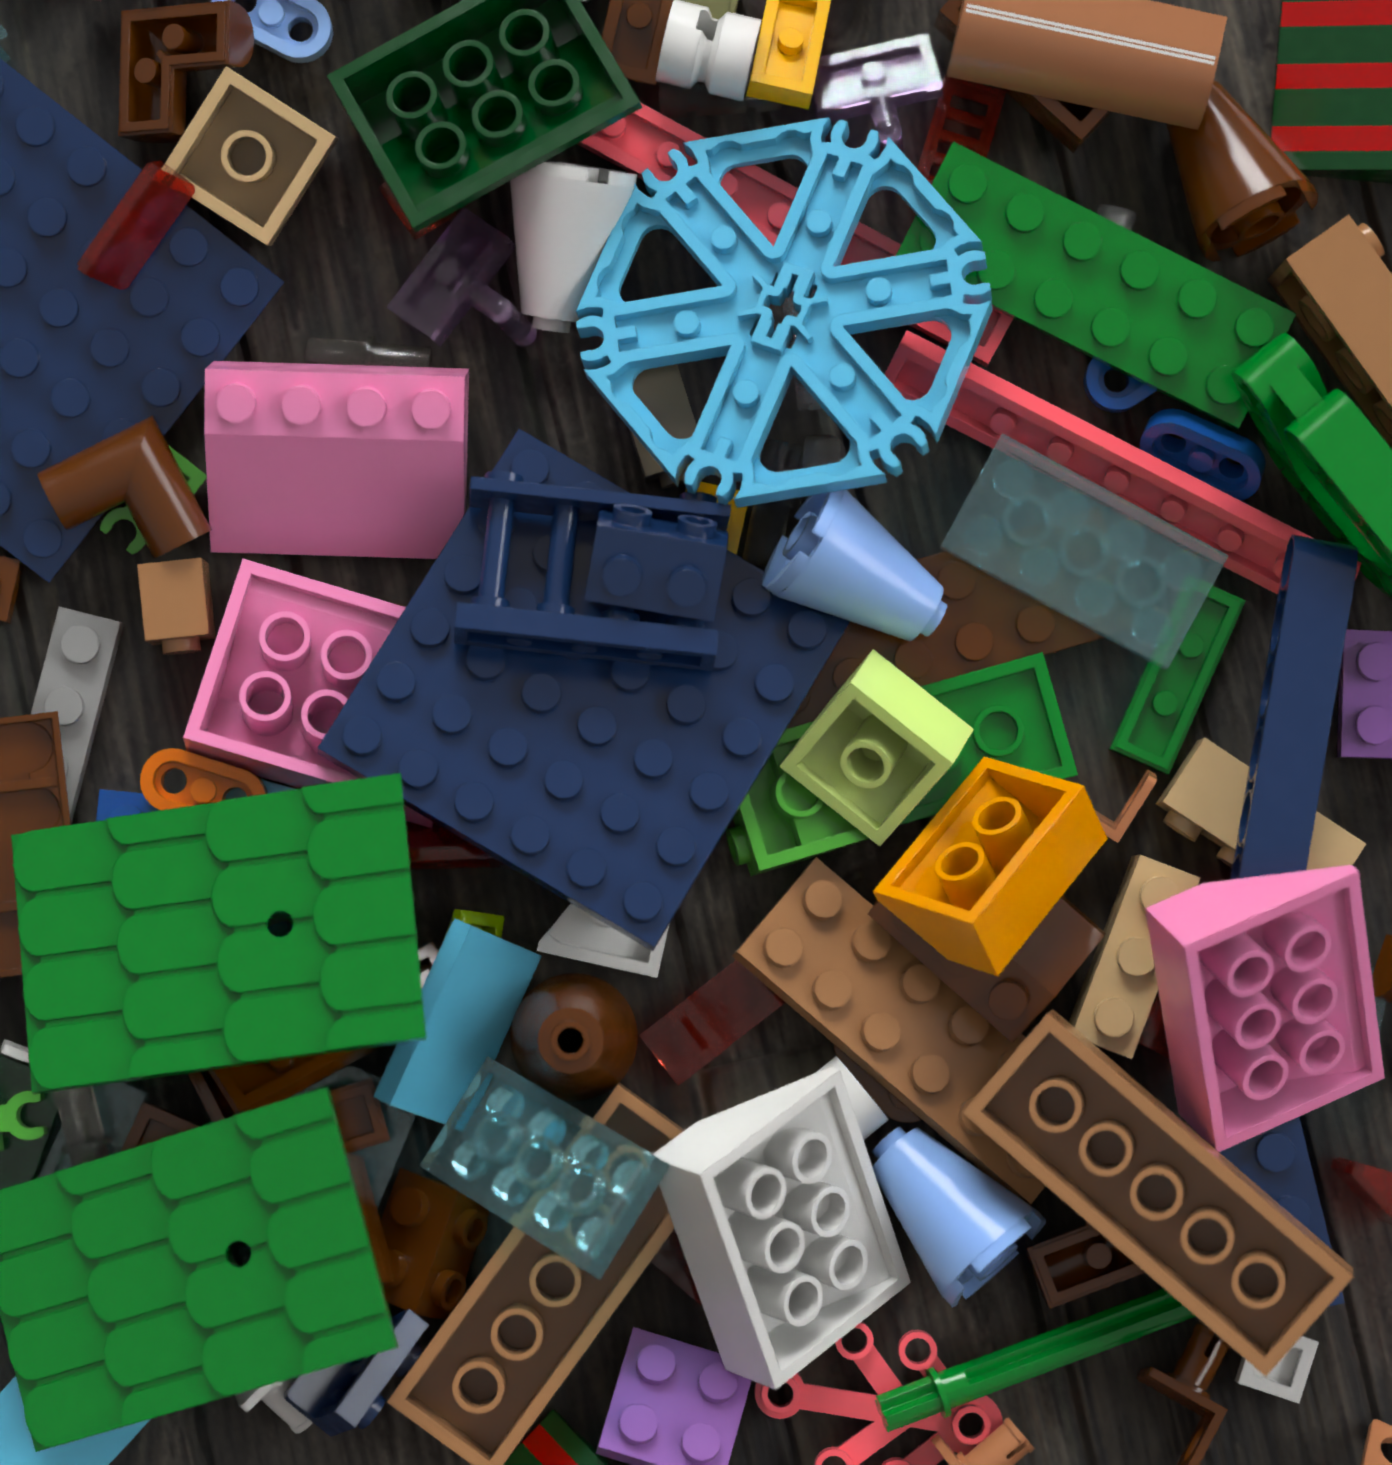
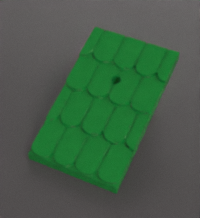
M401 773L306 786L296 790L111 817L101 821L31 830L26 833L11 835L29 1051L28 1059L33 1095L426 1040ZM278 922H287L293 925L291 932L283 937L272 935L268 928Z
M328 1087L240 1113L227 1119L0 1190V1317L8 1344L9 1358L15 1371L24 1406L25 1421L31 1433L35 1452L399 1348L383 1290V1285L397 1281L363 1156L346 1152ZM242 1241L251 1249L250 1261L243 1267L239 1265L236 1255L237 1248Z

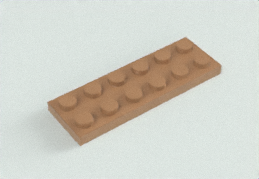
M815 857L732 957L983 1173L1031 1205L1046 1185L962 1113L1026 1037L1020 1034L1013 1043L872 919L867 913L873 905L821 860Z

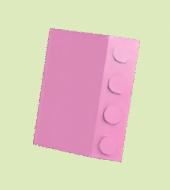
M213 361L205 368L204 401L209 525L212 529L210 531L211 552L437 559L466 513L469 369Z
M242 559L183 736L186 751L248 770L259 777L299 789L306 786L360 779L319 755L317 748L406 607ZM404 805L405 821L432 828L434 822Z
M1353 865L1202 883L1145 908L1178 1113L1218 1152L1385 1078L1359 871Z

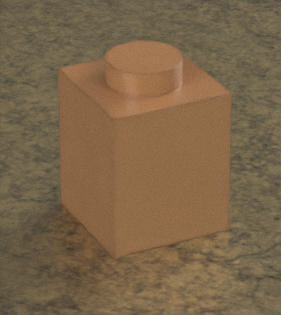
M192 558L137 564L146 642L151 645H162L163 655H176L201 651L200 640L216 639L209 565L204 559Z

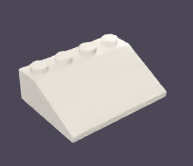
M829 1067L697 1121L649 1157L722 1362L727 1371L777 1390L911 1283L840 1069Z

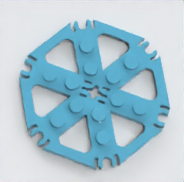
M830 117L683 142L686 154L692 157L697 164L689 167L687 158L682 152L673 148L668 152L670 163L677 171L673 179L669 181L658 180L648 168L642 172V177L646 190L652 198L647 197L634 184L635 188L615 227L609 234L576 310L579 318L576 321V326L580 338L599 336L604 341L595 350L580 352L587 379L677 487L680 476L686 467L685 485L687 491L692 494L697 492L699 484L704 477L717 475L721 478V483L717 488L716 496L719 503L727 505L735 494L736 482H742L741 488L734 498L736 508L883 484L887 483L885 473L879 470L872 460L880 458L882 466L887 472L897 477L903 472L900 461L892 454L893 449L898 444L910 443L915 446L922 456L929 452L926 436L917 425L929 431L936 443H938L993 311L990 283L971 285L964 280L970 272L987 269L985 252H983L982 241L889 137L887 138L885 149L878 157L880 153L878 131L871 129L864 145L858 148H849L845 145L850 133L848 122L840 119L831 131V142H825L827 134L832 129ZM785 159H797L807 166V170L773 246L722 188L721 180L728 171L734 168ZM890 190L897 193L936 238L933 250L841 265L867 201L878 191ZM655 229H665L673 233L717 285V287L624 302L620 295L622 284L643 237ZM813 289L816 290L814 297L810 298ZM793 291V304L795 311L799 314L797 317L787 315L783 319L782 324L778 323L775 330L774 316L772 310L768 307L770 304L781 306L785 298H789ZM938 321L948 327L951 332V340L929 392L920 399L907 400L851 337V334ZM793 335H796L792 348H788ZM726 356L695 431L689 438L678 439L669 435L633 391L636 377L644 370ZM794 375L850 441V449L845 458L836 463L784 472H772L761 464L760 454Z

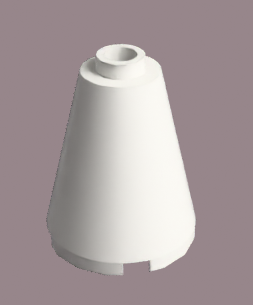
M549 161L543 162L510 180L521 313L533 316L532 328L570 333L571 322L579 320L576 313L577 307L609 234L615 227L635 188L634 184L637 181V174L580 164Z

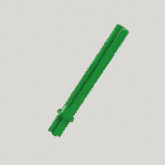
M1163 1288L960 1365L958 1364L939 1372L934 1367L926 1369L925 1378L877 1395L875 1400L876 1407L887 1432L940 1413L943 1418H947L952 1415L951 1409L1196 1316Z

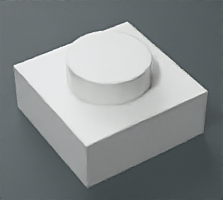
M1301 1336L1266 1377L1242 1357L1234 1381L1299 1404L1319 1342Z

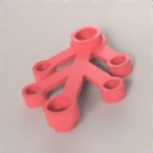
M861 1322L854 1327L862 1330L866 1335V1343L862 1349L858 1351L847 1350L842 1345V1338L835 1343L838 1352L844 1358L855 1362L878 1395L903 1386L873 1345V1334L866 1323ZM911 1330L905 1333L899 1340L898 1355L902 1363L909 1369L920 1371L924 1378L926 1377V1369L934 1367L937 1372L947 1369L937 1356V1346L934 1339L927 1332ZM916 1338L923 1339L929 1344L928 1356L919 1362L910 1360L905 1354L907 1344ZM797 1373L785 1382L793 1390L792 1398L786 1404L777 1405L768 1397L770 1387L755 1382L754 1386L755 1400L758 1407L763 1413L772 1418H789L801 1409L873 1421L840 1446L827 1447L820 1451L815 1458L814 1465H822L823 1461L830 1456L842 1458L846 1465H859L910 1427L936 1432L904 1458L892 1457L885 1460L881 1465H937L944 1460V1457L931 1441L937 1434L941 1436L953 1452L959 1453L962 1451L964 1455H967L1003 1424L998 1406L987 1395L951 1409L952 1415L950 1417L943 1418L940 1413L887 1432L876 1407V1394L804 1383L801 1375ZM967 1413H976L983 1420L981 1430L972 1436L965 1435L959 1430V1421Z

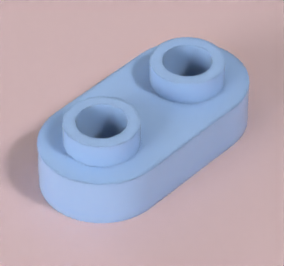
M211 0V2L227 1V0ZM257 0L255 8L248 12L254 31V43L291 62H312L321 57L331 44L333 37L332 22L325 7L317 0ZM300 22L308 23L313 27L311 37L303 42L295 41L290 37L292 27Z

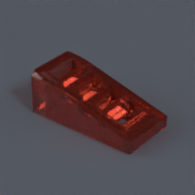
M945 75L917 167L930 184H932L935 176L929 174L931 165L940 167L946 154L936 152L938 142L948 145L955 142L987 158L1005 98V91ZM952 95L988 105L986 116L983 117L950 107ZM945 119L981 129L979 139L943 129Z

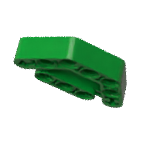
M1282 332L1232 371L1233 381L1274 464L1279 470L1284 466L1286 467L1282 471L1283 475L1338 543L1353 545L1358 548V561L1362 563L1360 571L1376 588L1392 599V449L1345 393L1339 389H1334L1328 394L1318 370L1308 354L1289 334Z

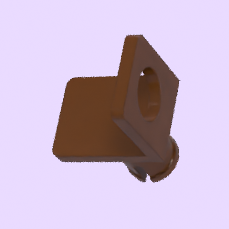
M1201 1324L1194 1326V1332L1172 1373H1163L1156 1368L1148 1367L1141 1369L1136 1377L1137 1380L1202 1416L1177 1465H1200L1228 1409L1210 1400V1395L1206 1391L1227 1350H1230L1231 1346L1221 1337H1213L1215 1332Z

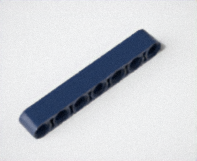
M1292 535L1289 539L1282 567L1230 880L1307 870L1357 570L1358 548L1356 546Z

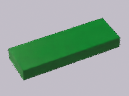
M1190 575L1185 576L1108 750L1164 775H1169L1246 600Z

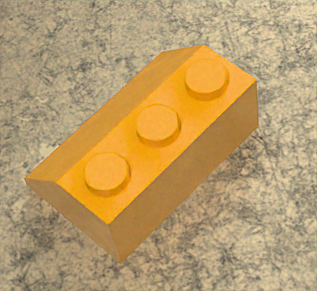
M984 756L873 890V893L882 905L946 959L999 976L1104 844L1107 837L1084 785Z

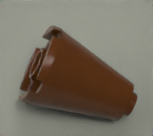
M1213 81L1208 104L1198 130L1166 123L1198 245L1206 259L1213 262L1222 261L1217 250L1232 247L1237 257L1255 251L1276 240L1299 224L1301 221L1295 211L1305 201H1307L1311 210L1317 205L1318 193L1311 181L1218 81Z
M568 973L554 976L541 982L523 998L512 1021L510 1041L517 1067L533 1087L556 1099L582 1101L608 1092L624 1078L635 1058L638 1030L630 1005L615 987L591 975ZM565 1028H576L583 1035V1046L576 1053L563 1051L558 1044L559 1035Z

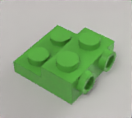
M813 721L786 729L733 818L735 827L726 829L727 843L734 863L737 866L747 863L750 876L871 840L779 767Z

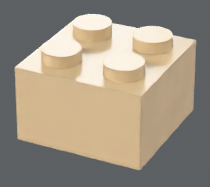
M226 66L157 176L265 245L272 246L339 139Z

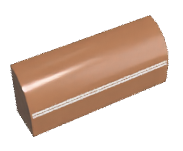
M962 0L946 76L1198 130L1212 89L1227 17L1151 0Z

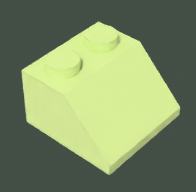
M872 649L834 694L779 767L878 846H881L953 765L974 729Z

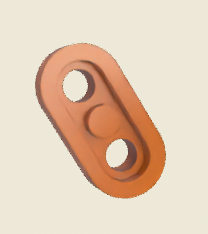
M176 748L160 750L153 754L144 764L140 775V786L145 799L158 810L216 803L225 800L227 793L234 788L242 789L247 796L268 794L264 783L254 773ZM173 769H180L186 776V786L179 793H170L164 784L165 776Z

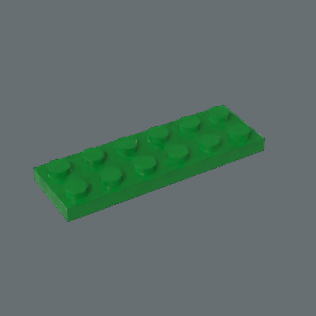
M952 142L931 185L982 241L987 269L970 272L964 280L971 285L990 283L992 308L1235 430L1240 428L1248 410L1233 381L1231 373L1280 333H1287L1296 313ZM917 215L896 256L934 249L936 238Z

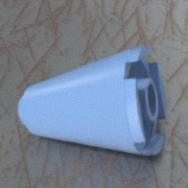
M847 490L809 496L794 515L799 522L789 538L782 535L775 546L765 568L762 586L776 597L907 641L914 640L920 633L926 637L931 635L941 622L947 609V604L941 601L944 591L943 586Z
M900 1126L884 1137L872 1151L878 1159L873 1165V1170L879 1186L939 1293L951 1307L958 1304L961 1295L965 1299L973 1295L1019 1254L1016 1251L1018 1246L1015 1243L1026 1233L1032 1240L1046 1223V1219L1037 1209L919 1127L912 1129L908 1133Z

